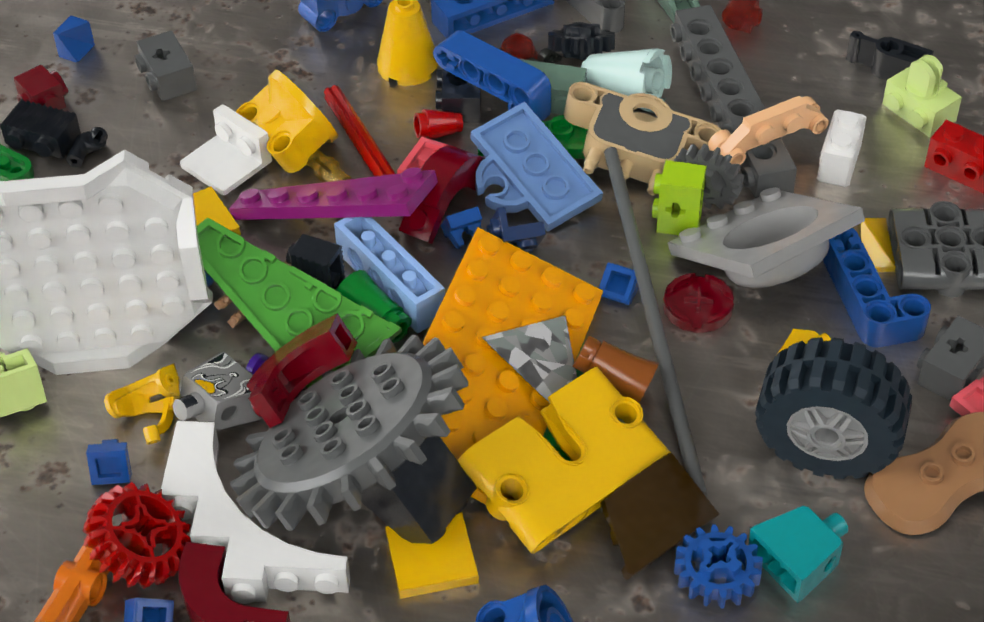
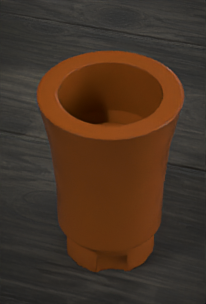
M589 336L573 367L583 373L598 367L623 397H630L639 403L659 363L636 356L605 340L601 343L598 339Z

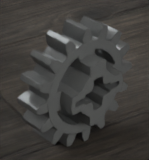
M691 144L688 150L682 148L674 161L707 166L703 202L708 209H711L713 204H716L719 209H723L725 203L732 205L744 186L742 182L745 177L743 174L738 173L741 168L740 164H731L732 156L729 154L723 157L718 147L714 151H710L708 145L703 144L699 150L694 144Z

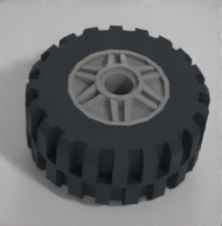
M822 337L812 338L806 344L800 341L789 346L788 349L786 348L774 357V360L770 362L756 406V425L769 449L774 448L776 456L783 461H791L793 467L801 471L803 469L813 471V475L821 477L825 474L834 476V479H845L847 476H853L855 479L862 478L868 475V472L875 474L884 469L898 457L899 452L902 450L912 407L911 388L906 378L901 376L900 369L893 362H886L885 355L877 350L871 352L866 349L864 344L855 342L854 345L845 343L844 339L832 338L831 341H823Z

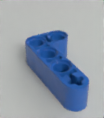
M462 30L455 31L434 48V59L441 68L507 102L508 110L525 101L541 121H544L550 115L551 83L541 70Z
M850 228L829 239V250L823 262L862 342L870 347L879 348L920 340L925 334L931 311V304L928 299L919 294H904L890 297L855 229Z

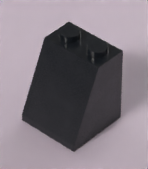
M427 437L419 446L427 458L422 465L406 460L399 468L392 472L396 482V486L389 491L377 483L361 493L362 503L399 536L411 543L433 544L445 534L447 525L456 514L460 513L467 506V500L477 489L440 437Z

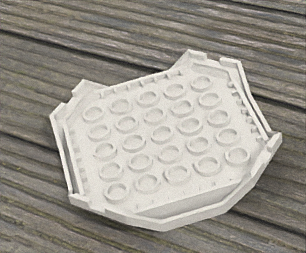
M127 150L121 151L85 174L0 181L1 349L14 353L28 348L36 364L55 375L126 369L132 367L167 343L213 302V292L207 286L198 240L192 186L170 174L163 178L150 171L148 162Z

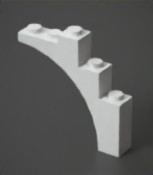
M177 421L161 486L162 498L167 501L175 498L174 509L185 510L182 520L193 519L190 533L191 542L225 547L226 558L222 573L225 595L232 601L249 604L252 602H267L269 589H278L283 592L303 590L318 591L323 594H333L335 592L349 593L350 572L347 556L317 553L288 544L262 530L239 510L226 493L218 475L220 445L215 422Z

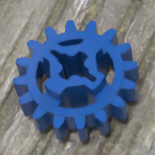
M712 524L710 533H705L702 528L698 527L696 528L695 538L689 535L684 536L683 546H677L674 574L679 575L678 586L680 588L689 587L688 597L690 599L701 595L703 596L704 606H708L711 600H717L719 607L725 608L726 600L731 599L736 605H740L742 594L750 598L753 596L755 586L760 585L763 557L757 556V544L746 545L748 536L746 533L735 537L733 536V527L729 526L725 533L719 532L716 524ZM692 561L695 562V569L698 571L697 573L692 566Z

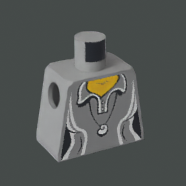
M225 352L215 355L186 372L183 376L180 398L173 402V411L179 420L185 421L195 417L200 422H215L216 431L263 419L254 412L248 399L251 391L246 385L253 375Z

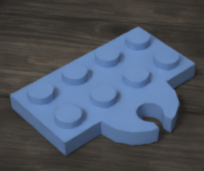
M525 101L471 131L470 139L486 157L480 162L476 170L477 195L484 194L486 188L493 184L500 185L504 189L502 192L489 194L485 198V205L490 209L497 210V208L505 207L506 213H516L528 208L539 222H544L545 230L549 232L602 200L603 192L583 171L581 166Z

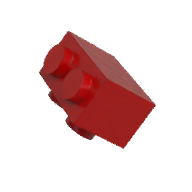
M946 119L930 138L924 167L984 194V136Z

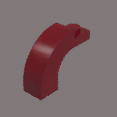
M452 145L444 146L434 152L421 167V171L435 170L438 183L411 216L403 217L398 231L433 244L446 209L455 194L463 187L476 191V170L480 162L485 158Z
M338 313L308 328L282 346L258 368L248 381L246 386L251 391L248 399L251 402L252 408L259 417L263 418L269 428L283 422L291 402L310 382L325 372L350 361L357 341Z
M193 542L185 543L179 563V583L186 611L191 622H290L289 611L241 605L232 601L223 593L222 573L226 558L224 546Z

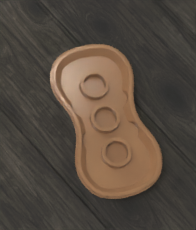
M984 412L970 413L956 418L946 426L940 436L929 447L912 455L897 457L881 471L875 474L869 473L864 485L865 496L872 510L886 525L899 533L907 535L930 533L941 527L965 499L984 491Z

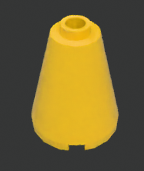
M393 0L388 7L378 53V72L383 79L388 82V77L397 80V84L401 86L424 83L432 78L431 73L435 69L437 71L439 65L434 59L433 50L435 46L423 11L417 0Z

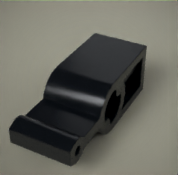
M853 31L849 38L846 60L851 63H860L871 67V71L875 76L888 80L910 67L912 62L924 55L933 56L934 51L893 37H883L878 40L866 36L860 31Z

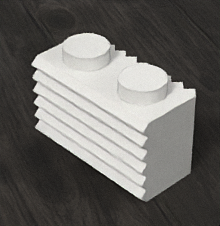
M838 109L834 111L821 150L817 179L820 182L843 187L850 186L851 177L862 145L866 123L865 115Z

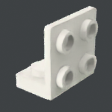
M222 104L213 110L217 135L180 160V166L209 187L212 186L221 195H227L270 164L272 157L267 149L268 132Z

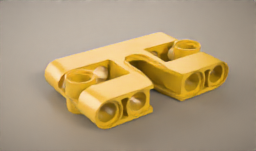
M598 367L590 369L548 397L550 404L540 411L556 443L571 461L561 457L546 438L519 416L472 445L458 459L465 473L478 489L486 494V507L489 513L495 519L508 521L509 527L531 554L538 552L600 509V503L643 470L671 453L644 422L643 409L640 404L630 397H623ZM502 493L510 494L514 500L506 499Z

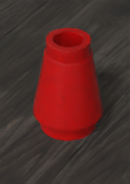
M423 109L420 113H415L414 132L418 139L424 137L433 140L456 132H462L463 130L461 113Z

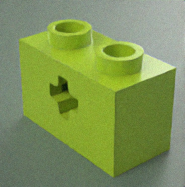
M665 160L663 173H656L653 193L659 194V198H654L652 207V218H657V233L679 236V233L685 229L699 227L702 216L707 166Z

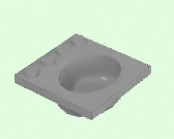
M773 187L760 192L759 197L751 201H742L733 206L734 209L725 214L709 217L706 220L707 223L698 228H688L681 231L679 237L667 243L671 255L722 269L727 277L740 287L765 288L789 282L814 269L827 255L829 239L864 222L865 218L861 207L781 191L780 188Z

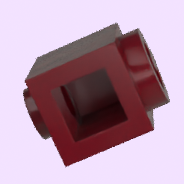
M40 64L14 77L18 102L23 99L25 102L28 100L30 103H40L42 106L45 104L53 109L55 107L59 110L66 108L64 96L69 91L57 71L49 72Z

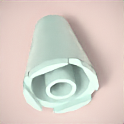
M659 48L591 54L581 64V68H587L586 83L627 96L645 93L654 95L665 102L666 98H661L664 88L670 89L672 79L670 56L664 55L663 52L665 50ZM638 108L644 112L654 113L647 108Z

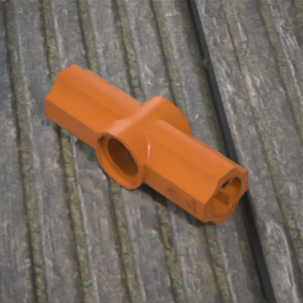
M82 546L73 561L66 560L62 563L55 575L54 591L34 622H79L88 606L94 607L101 601L107 587V575L110 571L107 570L99 573L102 563L99 560H89L92 548Z

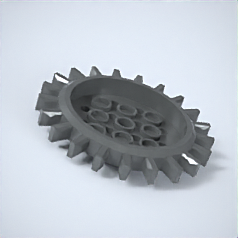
M411 335L404 345L397 350L390 338L384 339L374 356L365 358L360 349H356L351 356L350 364L336 371L331 369L322 374L321 380L307 390L303 388L294 398L295 400L291 402L283 422L269 428L266 432L249 434L245 440L254 452L237 458L234 461V466L241 476L230 481V486L239 496L236 498V501L251 519L255 516L263 528L267 529L279 518L288 531H292L308 510L318 525H322L327 522L333 504L346 501L352 510L356 511L361 508V493L377 483L389 491L396 486V482L392 472L399 468L406 460L422 465L427 458L419 446L427 437H447L451 431L441 416L463 410L465 405L456 391L467 387L468 380L461 371L464 367L452 348L445 349L439 338L436 337L424 346L418 335Z

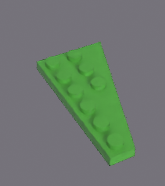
M206 218L197 226L204 270L275 352L300 333L337 313L357 341L354 350L360 349L365 358L374 356L384 339L390 338L392 341L402 332V328L391 321L389 323L375 315L370 309L354 303L342 296L340 292L296 267H291L277 259L275 255L268 251L259 249L245 241L240 235L210 218ZM351 359L350 361L333 368V370L336 371L350 364ZM322 375L310 382L306 388L308 389L321 380Z

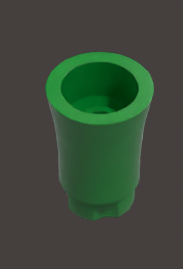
M365 270L351 273L340 283L336 291L340 292L342 296L370 309L375 315L389 323L391 321L402 328V332L392 340L393 343H398L404 338L412 324V319L403 311L401 306L393 301L373 281Z

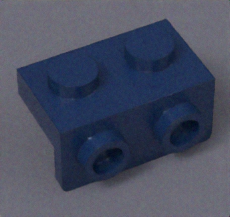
M505 207L497 208L490 219V225L486 226L487 232L499 237L504 243H510L530 254L533 253V248H537L546 236L543 221L509 227Z

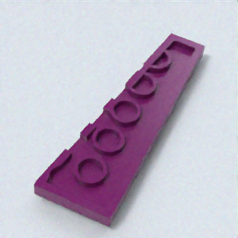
M412 167L400 174L263 190L249 189L239 195V198L231 205L229 210L235 220L411 216L438 183L435 170L421 171L418 167Z

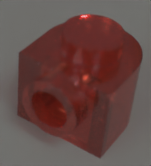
M729 0L722 12V19L729 28L751 34L754 26L758 27L761 23L763 9L759 8V0Z

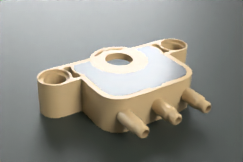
M576 82L569 87L563 114L569 123L588 129L583 148L585 157L583 171L586 174H592L596 167L608 170L604 151L609 147H615L618 151L625 182L630 177L648 183L647 192L650 195H656L653 193L656 173H663L665 160L674 161L681 149L688 150L691 144H694L700 150L703 144L708 145L710 138L721 130V128L713 123L671 110L668 104L654 95L638 93L627 96L586 82ZM637 108H647L652 110L657 118L648 113L633 111Z

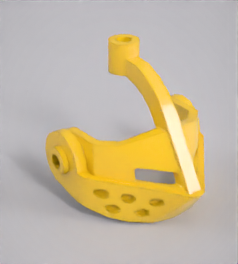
M175 363L162 367L156 373L107 393L104 399L106 410L112 417L117 419L162 413L161 420L157 425L143 428L145 441L148 445L160 442V435L170 428L173 421V402L180 398V378ZM159 394L166 397L158 401L150 402V397Z

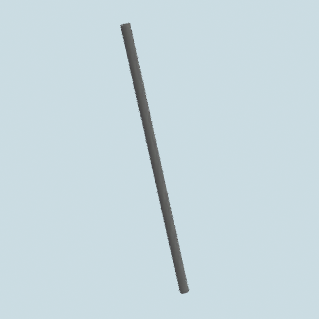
M609 147L604 151L657 362L659 363L658 366L684 467L707 497L706 486L618 151L615 147Z

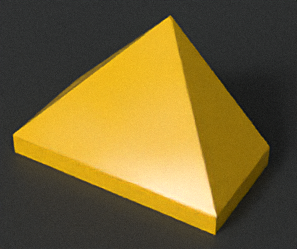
M865 218L864 222L852 227L858 233L877 272H895L896 266L886 218Z

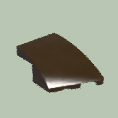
M672 452L643 470L600 503L605 520L610 526L613 546H619L625 564L621 572L626 581L680 545L685 535H692L696 532V528H703L720 515Z

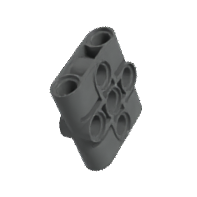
M948 201L936 202L930 209H890L888 231L896 266L897 284L900 290H937L941 295L951 298L963 295L966 290H984V209H960L956 204Z

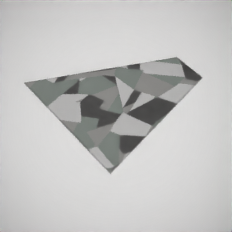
M566 316L481 337L548 402V397L577 378L576 369L573 367L574 358Z

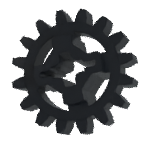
M573 22V24L563 25L561 30L548 32V49L553 50V52L562 51L565 58L586 60L591 54L615 50V32L601 30L600 24Z

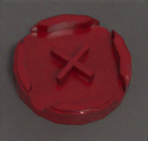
M689 273L675 278L667 285L663 298V308L670 322L682 330L694 333L712 332L722 328L731 319L734 309V297L729 286L719 278L705 274V277H696V273Z

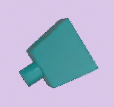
M801 506L750 529L748 545L757 544V556L763 557L762 567L796 603H799L839 564L843 549V542L840 537L848 533V525L845 519L838 513H833L821 520L809 507Z

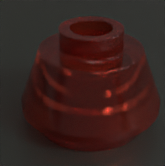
M516 33L508 36L500 47V50L517 59L528 60L535 58L537 60L538 52L532 40L523 34Z

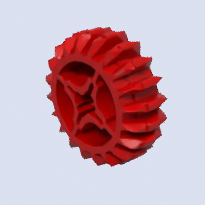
M133 482L126 484L124 488L117 484L109 492L101 494L87 512V521L84 523L82 530L87 534L83 546L93 549L89 560H99L102 563L99 573L109 570L113 573V583L119 581L122 577L126 580L128 588L135 586L138 582L143 589L150 587L153 583L158 586L171 576H174L179 571V563L185 543L191 542V538L187 535L191 524L181 521L184 518L185 510L174 509L175 498L167 501L162 498V489L152 493L148 483L140 486L138 489ZM121 514L122 522L119 526H113V516ZM156 544H162V555L155 557L153 550Z

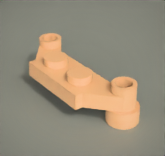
M797 96L744 117L743 123L732 134L726 129L716 132L710 138L708 147L710 151H714L717 147L720 148V154L723 157L729 154L732 156L731 164L741 165L746 159L745 153L748 150L765 145L770 141L794 133L802 128L809 129L814 134H820L828 127L829 120L820 112V106L810 96L802 98Z

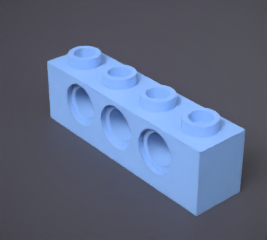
M372 217L343 218L334 223L336 244L342 246L343 259L355 271L365 270L373 281L403 308V311L412 319L410 326L417 333L430 327L445 296V288Z

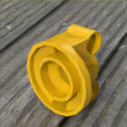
M274 70L268 76V85L252 100L245 102L236 110V113L268 132L267 149L288 173L301 170L307 164L309 157L325 142L332 143L339 137L335 128L316 105L279 70Z

